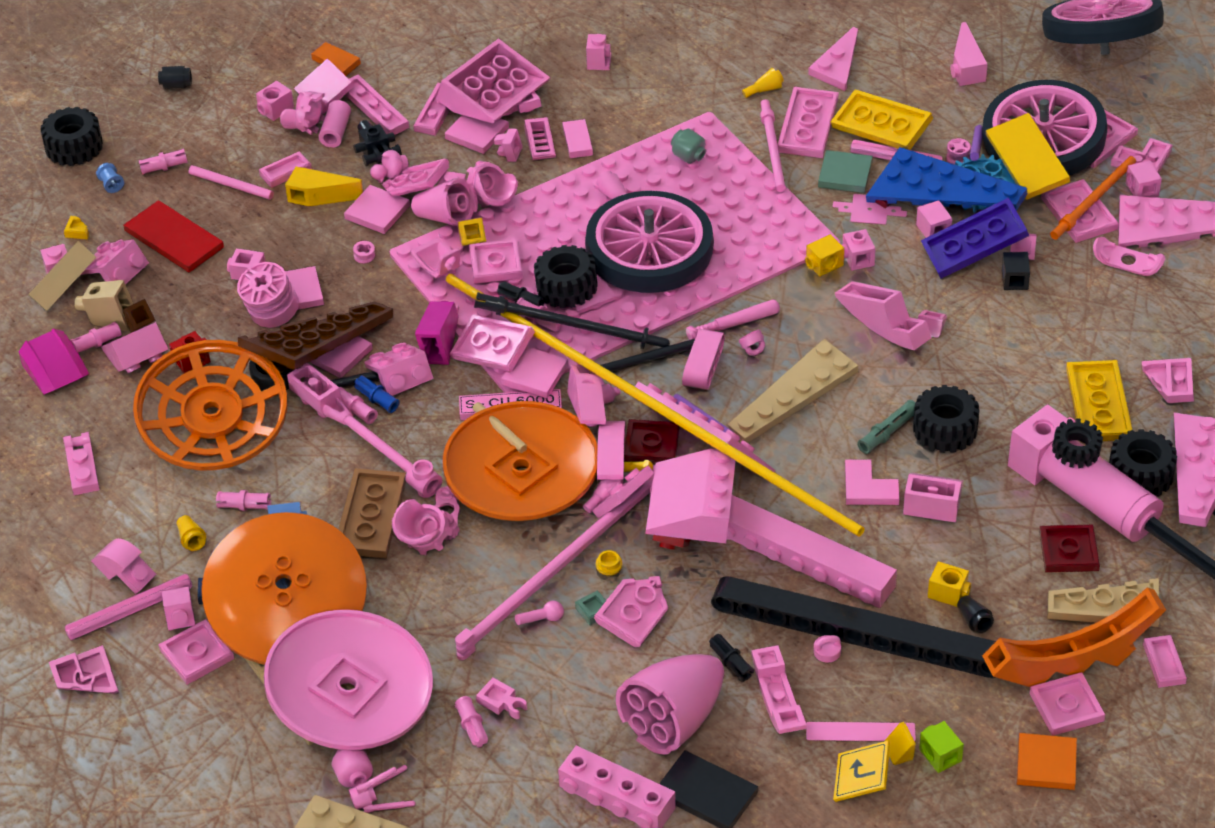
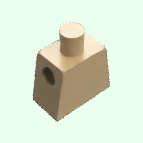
M124 280L91 283L83 296L76 297V310L86 311L93 325L104 327L116 322L120 330L129 331L122 309L132 305L133 302Z

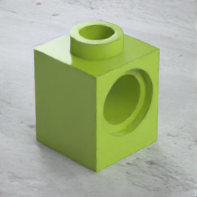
M945 721L936 725H930L920 733L919 750L938 773L962 762L964 744Z

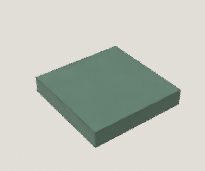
M826 150L818 187L865 193L873 156Z

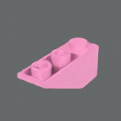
M571 364L567 393L580 424H586V426L595 427L598 424L606 425L601 378L581 365Z

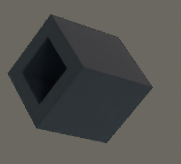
M1003 252L1001 272L1004 290L1029 289L1030 266L1028 252Z

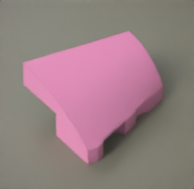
M103 645L78 655L72 653L49 662L58 689L112 694L119 692Z

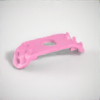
M1105 237L1096 238L1093 244L1094 255L1101 263L1143 276L1157 273L1165 261V255L1161 253L1157 255L1145 254L1117 246ZM1129 255L1133 256L1136 261L1134 264L1126 265L1121 259Z

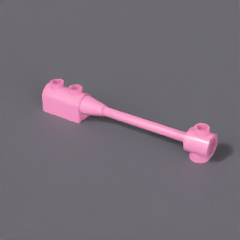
M309 363L304 364L287 375L289 389L301 398L303 404L310 405L322 418L329 417L347 425L407 473L405 477L406 482L417 491L420 497L428 498L436 494L442 485V477L433 471L432 463L428 460H418L412 464L357 421L341 401L340 389L336 384ZM302 377H305L304 382L302 383L300 379Z

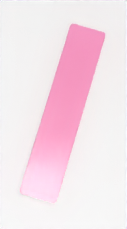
M807 722L806 739L885 741L899 723ZM906 723L915 741V724Z

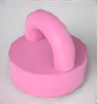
M759 329L739 339L742 349H745L748 355H759L765 348L764 336ZM758 342V348L752 350L750 346Z
M824 635L815 640V657L825 663L836 661L841 655L840 638L834 635Z

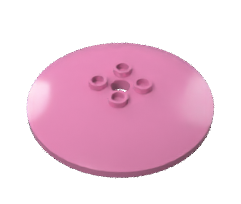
M357 610L326 611L296 622L274 642L268 653L264 668L266 697L277 717L290 730L304 739L325 747L343 750L374 748L403 736L424 715L430 702L433 688L432 668L419 642L407 630L393 621L376 614ZM350 683L355 688L345 690L340 685Z

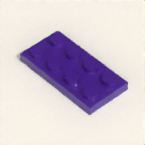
M1007 198L921 240L940 279L1028 237L1029 233L1012 202Z

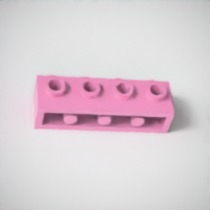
M577 745L558 769L559 787H562L567 793L581 796L595 806H602L612 811L618 817H625L637 823L641 828H662L676 808L675 791Z

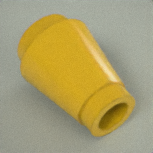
M181 516L176 524L182 546L190 551L201 549L206 543L205 531L190 516Z

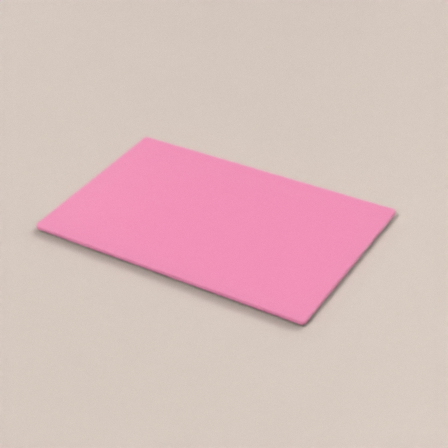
M707 112L519 193L509 203H505L504 206H489L473 213L471 219L482 218L486 242L517 239L523 278L474 284L469 245H461L458 226L451 224L390 250V257L428 302L448 301L455 303L459 316L455 333L458 338L472 315L510 322L504 317L496 315V312L474 308L475 299L447 283L445 280L446 276L453 274L480 292L494 297H500L497 289L501 282H507L519 288L525 287L527 291L538 295L534 275L536 259L539 256H543V252L546 250L550 251L551 248H558L561 245H575L577 248L582 247L586 249V229L590 218L603 204L611 200L598 190L596 182L601 174L611 171L617 174L627 193L638 191L669 192L687 198L698 205L706 213L712 225L714 246L711 260L704 272L695 280L673 290L658 293H640L624 290L609 283L610 289L616 295V300L601 306H595L594 309L581 314L574 307H552L550 303H544V310L641 333L647 327L649 328L648 334H652L806 263V245L830 234L839 243L840 240L787 187L783 192H778L776 190L774 174L713 113ZM688 128L702 136L706 142L705 156L700 161L696 160L690 164L674 155L671 145L673 136L679 130ZM755 203L758 206V210L755 207L750 208L749 206ZM763 213H768L769 215H771V219H769ZM638 218L629 220L630 222L641 228ZM662 218L658 228H660L670 220ZM784 225V227L780 228L779 230L775 232L772 231L776 227ZM617 226V227L614 228V229L623 230V229L620 228L619 226ZM438 238L451 250L455 248L461 250L460 261L462 266L435 279L419 265L410 251ZM605 239L604 243L614 242V241H612V240H606V239ZM694 239L686 240V242H692V243H694L695 240H694ZM676 252L681 257L685 255L684 253ZM616 253V254H612V255H614L615 257H617V256L620 255L621 253ZM640 255L636 256L628 263L636 265ZM661 255L658 256L661 264L670 262ZM646 258L643 266L655 265L653 258ZM507 299L508 302L515 304V301ZM519 315V316L523 317L524 319H526V320H528L529 322L532 323V320H531V319H529V318H527V317H525V316ZM539 323L534 324L591 360H596L635 342L566 325H561L559 330L554 332ZM532 336L527 345L530 348L567 358L568 366L563 374L570 372L571 364L580 365ZM482 366L504 393L524 392L501 385V378L505 370Z

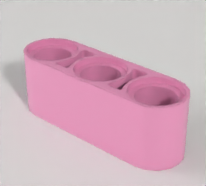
M705 329L698 330L684 368L683 386L704 390L709 389L723 350L724 333Z

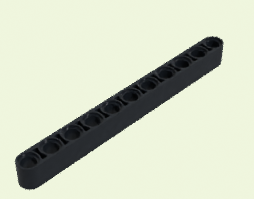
M729 576L720 578L711 599L712 606L723 613L816 636L834 635L838 636L841 642L974 675L996 678L993 677L982 657L996 642L993 640Z

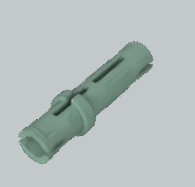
M908 400L883 422L875 424L871 431L857 442L860 451L869 454L880 443L884 444L887 442L892 433L914 416L916 402Z

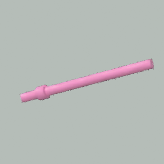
M765 99L761 101L762 111L760 117L761 122L765 126L776 190L783 192L786 187L774 129L775 116L773 110H771L769 100Z

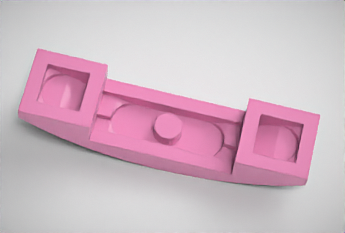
M606 421V425L599 424L597 480L624 479L625 421Z
M779 646L751 650L763 700L776 731L782 734L807 729L800 705L796 704L785 673V663Z

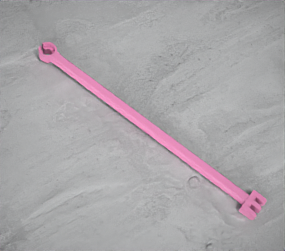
M654 474L621 504L601 517L471 631L465 628L455 637L457 658L459 660L467 659L476 651L475 644L647 496L650 493V484L653 482Z

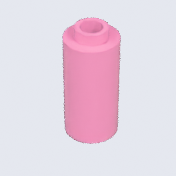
M334 100L329 104L319 133V141L326 147L334 148L341 144L351 113L350 106L344 101Z

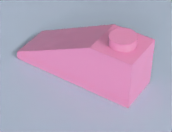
M966 22L961 23L954 52V61L950 66L951 75L953 78H956L959 86L986 82L987 62Z

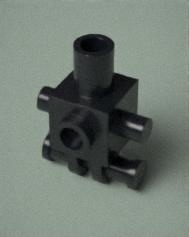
M363 120L358 124L360 143L354 144L353 148L355 153H364L362 159L365 166L375 162L377 164L382 163V154L388 150H395L402 155L398 144L394 147H389V143L395 141L393 132L386 134L380 124L372 126L368 120Z

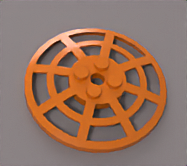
M203 340L177 347L164 354L150 366L137 386L133 412L136 427L142 440L160 458L186 469L200 471L220 470L252 459L272 443L285 421L287 392L279 370L266 357L241 348L234 341ZM224 352L236 354L240 357L234 369L224 366L203 367L199 354ZM186 357L190 358L193 370L179 376L169 386L156 379L162 371L173 363ZM249 360L263 368L273 379L275 385L261 392L255 381L243 373ZM218 374L229 376L225 384L208 383L205 375ZM196 378L198 386L190 390L186 396L176 391L184 383ZM238 381L243 382L254 395L240 399L234 390ZM149 387L162 394L158 406L159 420L143 421V402ZM279 394L280 413L275 428L261 426L265 416V400ZM171 399L181 405V416L166 419V409ZM257 404L255 422L250 423L241 420L243 409ZM210 407L218 409L214 414H207L205 412ZM185 426L192 434L185 442H182L172 433L170 428ZM162 429L167 439L179 449L172 456L161 451L149 438L146 430ZM235 429L248 432L240 440L228 445L225 436ZM255 434L267 437L253 450L233 459L231 451L245 445ZM201 438L215 439L218 448L203 449L196 448L195 445ZM189 453L203 456L221 454L223 461L217 463H196L184 461L183 459Z

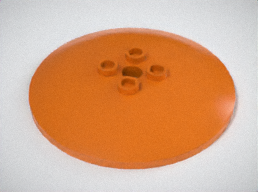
M535 401L507 402L485 408L473 414L454 430L443 452V472L446 483L454 496L465 506L479 514L508 521L540 519L570 507L589 490L597 475L598 446L594 435L586 424H580L578 417L567 410ZM494 416L527 445V450L523 453L516 450L514 445H511L493 428L489 417ZM527 467L525 470H517L515 468Z
M288 512L263 515L235 528L213 551L206 565L202 580L204 611L217 637L236 654L263 665L266 663L268 653L274 642L290 626L306 617L326 611H363L367 593L364 566L360 555L350 540L326 521L306 514ZM287 578L292 583L288 588L280 589L276 586L279 579Z

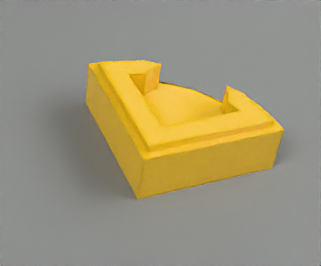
M71 215L64 229L65 238L88 240L89 232L87 225L79 217Z

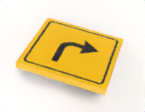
M889 741L838 754L833 798L835 802L886 789L890 751Z

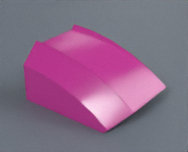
M53 328L46 334L30 341H25L19 350L22 366L43 395L89 374L81 357L64 331Z

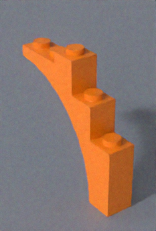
M1147 587L1131 602L1093 625L1062 636L1034 641L1011 640L1000 637L982 657L993 677L1027 687L1045 683L1055 672L1069 676L1081 672L1084 673L1096 660L1118 667L1136 649L1133 642L1166 611V608L1155 590Z

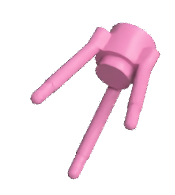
M403 765L397 769L393 767L364 784L348 789L354 808L357 810L363 809L364 812L371 813L379 810L415 806V801L372 804L373 801L377 800L373 788L406 771L407 766Z

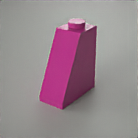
M430 301L416 329L415 336L419 348L425 351L429 364L449 365L450 352L453 347L459 318L454 302Z

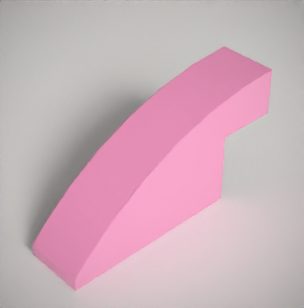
M852 281L835 292L836 298L852 315L872 331L892 343L916 350L931 339L927 322L909 317L901 291Z

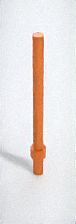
M1129 156L1070 214H1066L1061 218L1059 225L1050 233L1051 238L1057 240L1065 231H1070L1076 225V221L1127 172L1128 165L1136 163V159L1133 156Z

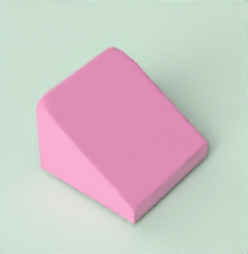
M923 310L918 315V319L926 321L930 335L938 338L942 333L947 315Z

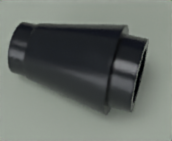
M968 595L959 599L957 607L972 631L984 633L992 627L994 618L988 608Z

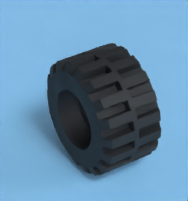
M66 107L63 110H56L55 113L49 114L48 118L43 120V125L40 128L46 155L49 159L51 158L52 162H59V165L84 164L83 162L85 161L89 162L92 160V157H96L99 154L98 151L102 150L103 140L98 118L95 117L93 112H89L88 109Z
M561 245L558 248H551L550 251L546 250L543 252V256H539L536 259L537 262L534 264L538 296L544 297L545 304L550 303L552 307L573 308L577 304H584L585 300H590L593 297L592 294L596 293L598 281L595 260L590 252H586V249L582 247L577 248L575 245Z
M942 385L939 388L934 386L931 387V390L926 389L922 392V395L918 396L914 407L913 432H915L916 439L920 440V444L923 446H929V449L932 451L935 449L940 450V453H945V451L954 453L957 449L961 451L966 449V445L970 446L977 437L980 411L978 401H975V397L972 394L968 395L967 390H960L957 386L947 387V385Z
M1138 429V432L1131 430L1127 432V435L1122 433L1118 439L1114 440L1109 463L1158 497L1162 495V491L1167 492L1173 483L1177 451L1175 447H1172L1173 443L1170 440H1165V436L1162 434L1157 435L1155 431L1151 430L1146 432L1144 429Z

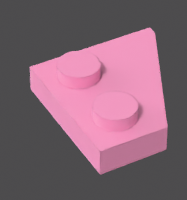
M1191 358L1142 361V371L1167 403L1194 401Z
M648 465L640 471L635 468L624 477L627 481L623 485L619 482L609 490L610 496L592 510L599 519L627 499L654 474L652 469Z

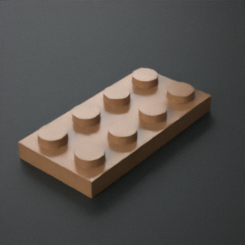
M355 468L338 530L350 540L360 556L387 558L393 535L392 518L394 513H396V509L401 504L406 484V473Z

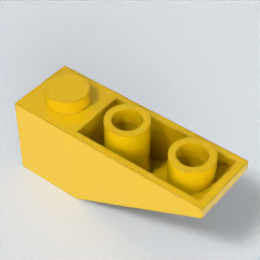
M297 166L285 184L288 202L305 206L356 200L363 193L362 179Z

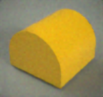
M482 218L458 222L462 246L486 242Z

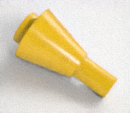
M771 68L753 85L743 89L742 93L747 98L757 92L780 89L784 82L783 76L779 70L775 71L774 68Z

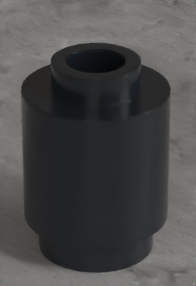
M163 66L162 71H158L159 85H163L164 89H180L191 86V68H185V66Z

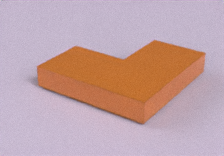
M327 42L311 53L312 60L322 64L328 59L345 76L361 64L360 57Z

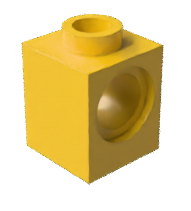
M831 234L806 245V265L819 277L844 266V247Z
M938 561L929 579L928 598L957 607L960 598L966 595L969 596L972 583L968 582L969 571Z

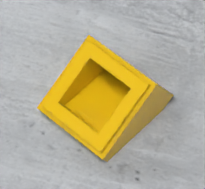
M901 722L885 739V741L890 742L889 757L894 765L913 760L916 746L906 723Z

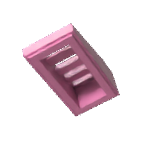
M548 117L525 120L524 130L532 160L556 158ZM538 144H547V145H545V146H537V147H535V145H538ZM541 150H549V151H546V152H538V153L536 152V151H541Z

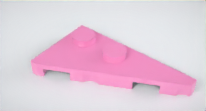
M852 27L809 67L808 75L845 91L857 42L858 28Z

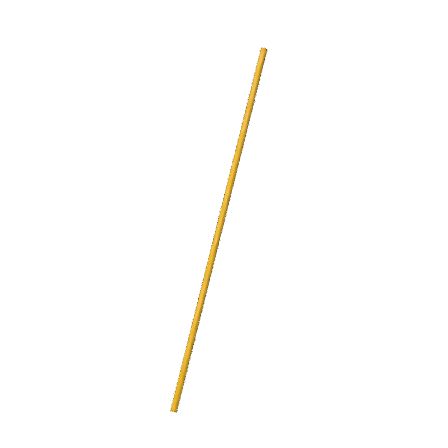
M453 274L446 276L445 280L447 283L476 300L477 292H480L479 290ZM501 313L502 317L512 323L531 326L535 331L534 337L858 537L864 533L865 528L528 320L518 314Z

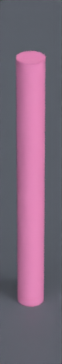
M193 165L189 168V174L269 200L273 198L274 192L272 190Z

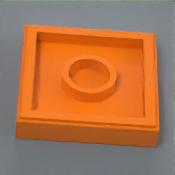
M1019 733L1017 785L1075 790L1077 738Z

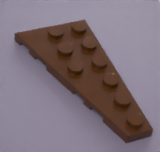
M374 301L349 308V313L337 314L332 312L327 314L326 319L317 321V318L313 317L282 325L280 331H259L258 336L249 339L246 335L238 337V346L266 357L270 361L283 364L289 369H298L304 364L317 359L321 355L393 318V308Z

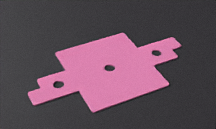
M854 194L853 203L833 202V207L838 208V212L851 213L850 222L885 225L887 215L907 216V211H901L900 206L884 208L877 203L866 202V195Z

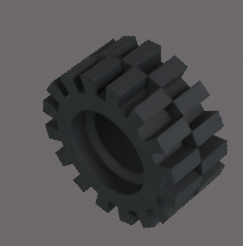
M1076 418V422H1073L1072 419H1068L1067 424L1064 421L1061 422L1060 426H1057L1052 444V452L1055 453V458L1057 460L1062 458L1061 463L1064 465L1069 462V467L1074 468V464H1078V468H1083L1084 463L1087 467L1091 466L1092 462L1095 463L1100 455L1103 442L1102 432L1097 430L1095 424L1089 426L1090 421L1085 420L1084 423H1081L1079 418ZM1077 440L1085 443L1086 445L1075 446L1069 443L1068 441Z

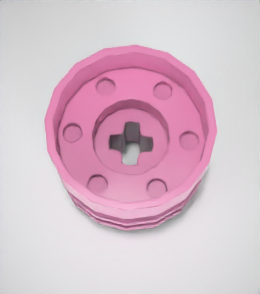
M272 262L257 263L249 267L240 276L237 283V292L256 324L267 328L278 327L288 322L295 315L299 307V298L281 266Z

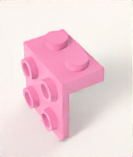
M121 239L113 243L107 241L97 247V252L94 254L96 258L81 275L100 273L105 281L124 280L126 285L149 262L134 240L123 241Z
M406 343L396 344L392 347L391 351L386 353L378 352L372 354L369 357L370 359L364 362L366 368L378 373L384 391L392 396L434 379L425 351L409 344L406 345Z

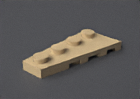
M1159 578L1149 579V583L1142 584L1130 581L1125 582L1124 586L1116 587L1104 584L1098 585V588L1091 590L1078 587L1049 591L1047 619L1097 623L1131 602L1147 587L1154 589L1159 597ZM1159 618L1150 627H1158Z

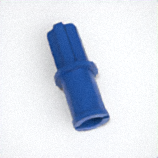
M360 376L355 380L354 387L366 395L371 403H377L389 413L396 411L400 401L384 391L382 385L377 386L365 376Z

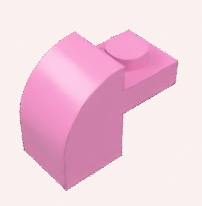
M114 539L91 560L109 580L117 575L135 594L156 575L140 558L139 555L142 552L124 539Z

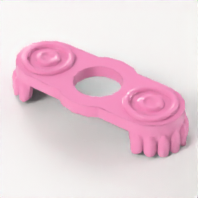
M448 486L439 488L435 496V507L438 509L443 506H452L454 508L453 513H451L453 522L449 524L452 535L446 536L444 540H452L460 532L458 527V515L460 513V507L457 503L458 499Z

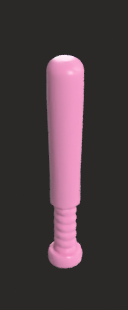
M769 300L714 319L713 322L697 327L689 326L686 328V334L688 339L691 340L696 338L699 329L722 331L775 315L780 311V306L776 300Z

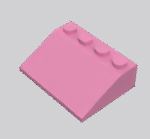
M498 38L441 81L436 99L454 113L495 123L547 83L550 77Z
M707 449L657 462L655 464L645 534L726 544L736 461L717 449Z

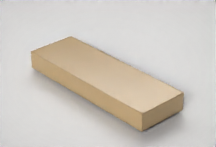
M77 241L28 295L47 311L94 261L96 256Z

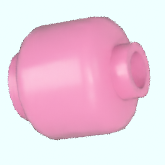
M339 749L332 759L331 764L339 783L344 787L354 788L366 783L372 776L373 767L364 749Z

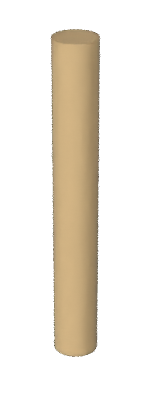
M477 402L472 409L477 413L485 409V407L480 402ZM494 416L489 417L493 428L511 445H514L516 450L520 453L527 450V445Z

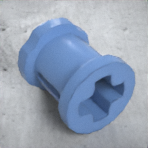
M104 163L98 167L96 176L100 181L104 182L103 186L107 192H118L124 186V179L116 173L117 169L114 164Z

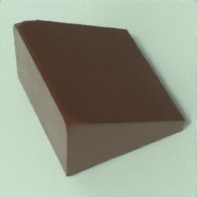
M145 299L122 309L130 332H134L156 321Z

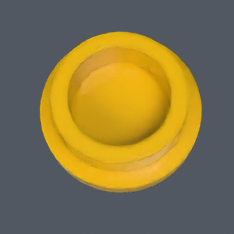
M603 551L596 559V569L603 575H615L622 569V559L615 551Z

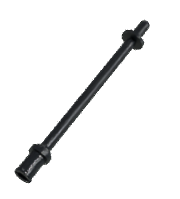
M477 292L474 308L496 312V315L501 316V313L509 312L641 342V349H644L645 344L658 347L670 345V341L667 338L648 334L649 328L647 327L641 333L510 303L505 299V296L494 297Z

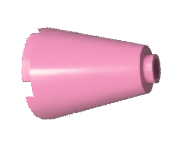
M455 178L416 194L412 199L411 208L417 217L458 226L459 221L471 220L473 213L477 212V194L474 187L469 186L465 182L467 181L466 179Z

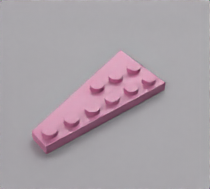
M1120 195L1118 246L1126 248L1127 246L1138 245L1141 248L1148 247V243L1159 241L1162 244L1200 239V235L1211 234L1214 237L1215 202Z
M638 381L635 385L641 391L773 472L776 471L753 453L754 447L743 440L739 443L738 441L741 437L731 430L727 429L726 432H723V426L714 420L708 423L709 418L697 410L694 414L691 413L693 409L682 401L677 405V399L666 392L661 395L662 390L651 383L645 386Z
M1174 413L1179 523L1206 527L1215 509V418Z

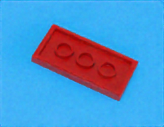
M159 200L123 225L127 233L188 273L224 248L222 240Z

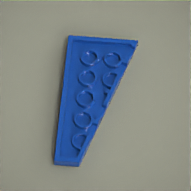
M899 147L867 193L866 202L875 203L876 200H887L888 204H897V201L911 202L912 205L923 206L940 201L944 207H950V204H961L963 208H972V205L986 206L988 208L1009 198L1017 211L1028 192L1026 187Z

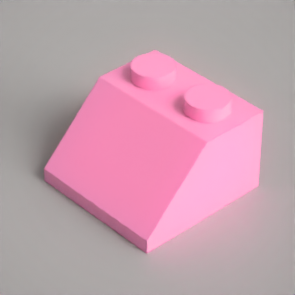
M156 322L101 346L103 352L118 372L126 369L127 373L141 368L140 362L146 359L150 363L158 360L163 356L162 352L168 350Z

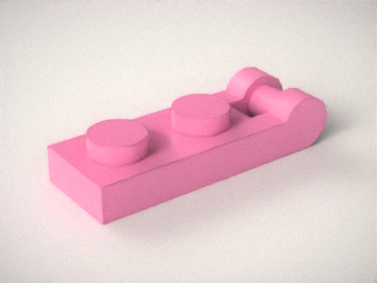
M89 432L81 433V436L71 438V435L63 437L73 494L79 495L100 490ZM80 446H83V447H84V448H82V449L74 450L75 447H80Z

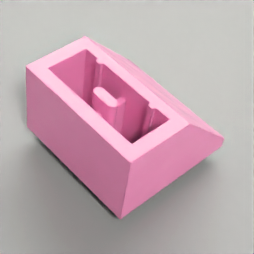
M910 473L905 489L903 515L956 522L964 480Z

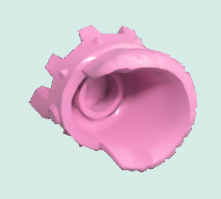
M316 91L300 92L297 97L296 109H285L281 113V125L285 129H299L302 132H308L310 135L313 132L318 133L319 128L316 124L319 121H324L325 118L322 115V107L327 106V100H322L325 94L316 93Z
M480 160L476 162L475 167L468 168L467 172L469 175L465 182L469 186L474 187L481 208H486L490 205L504 206L505 203H509L515 196L518 181L513 174H505L497 165Z
M410 499L401 503L396 509V513H394L392 518V528L395 536L401 542L406 543L409 548L416 549L420 555H426L429 550L436 549L440 551L444 548L442 542L446 536L452 535L449 524L453 522V516L433 505H421L415 499Z

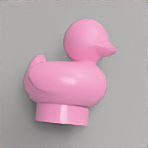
M395 150L385 151L382 154V165H374L370 170V174L379 183L384 181V177L393 180L403 174L402 171L408 168V159L405 155H400Z

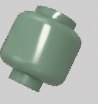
M689 128L679 130L671 140L673 154L688 164L696 160L700 161L706 154L705 139Z

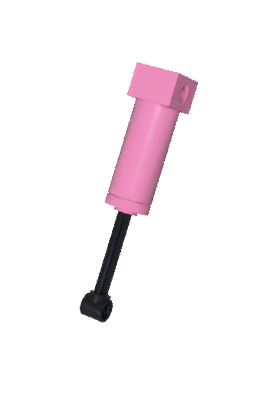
M1047 404L1012 430L1008 466L1033 485L1038 484L1044 478L1132 542H1137L1148 533H1151L1215 580V561L1159 521L1163 510V502L1100 456L1089 467L1084 463L1083 468H1078V464H1074V468L1069 467V462L1064 465L1061 463L1062 458L1059 460L1055 458V453L1052 452L1055 430L1063 421L1066 424L1068 419H1072L1075 422L1073 418H1066ZM1077 440L1068 441L1075 446H1085Z

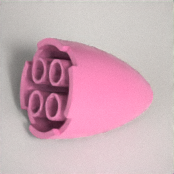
M692 654L669 658L639 671L625 680L616 692V706L622 723L628 722L633 731L638 735L636 741L654 753L665 755L678 749L702 725L717 701L724 677L723 664L718 658L711 655Z

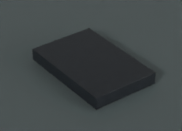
M686 750L683 751L659 783L675 791V806L719 828H733L758 793L757 785Z

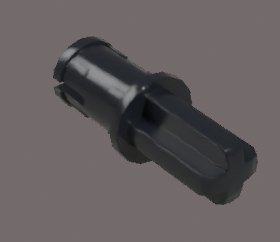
M501 282L498 285V295L515 301V304L522 297L538 307L544 306V297L527 291L525 287L519 288L507 282Z
M716 634L709 640L710 647L722 659V664L726 667L728 666L741 682L748 680L752 676L751 674L754 673V669L743 659L739 649H734L721 634Z

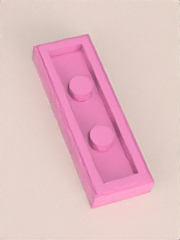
M437 83L414 124V132L436 136L450 109L436 99L441 83Z

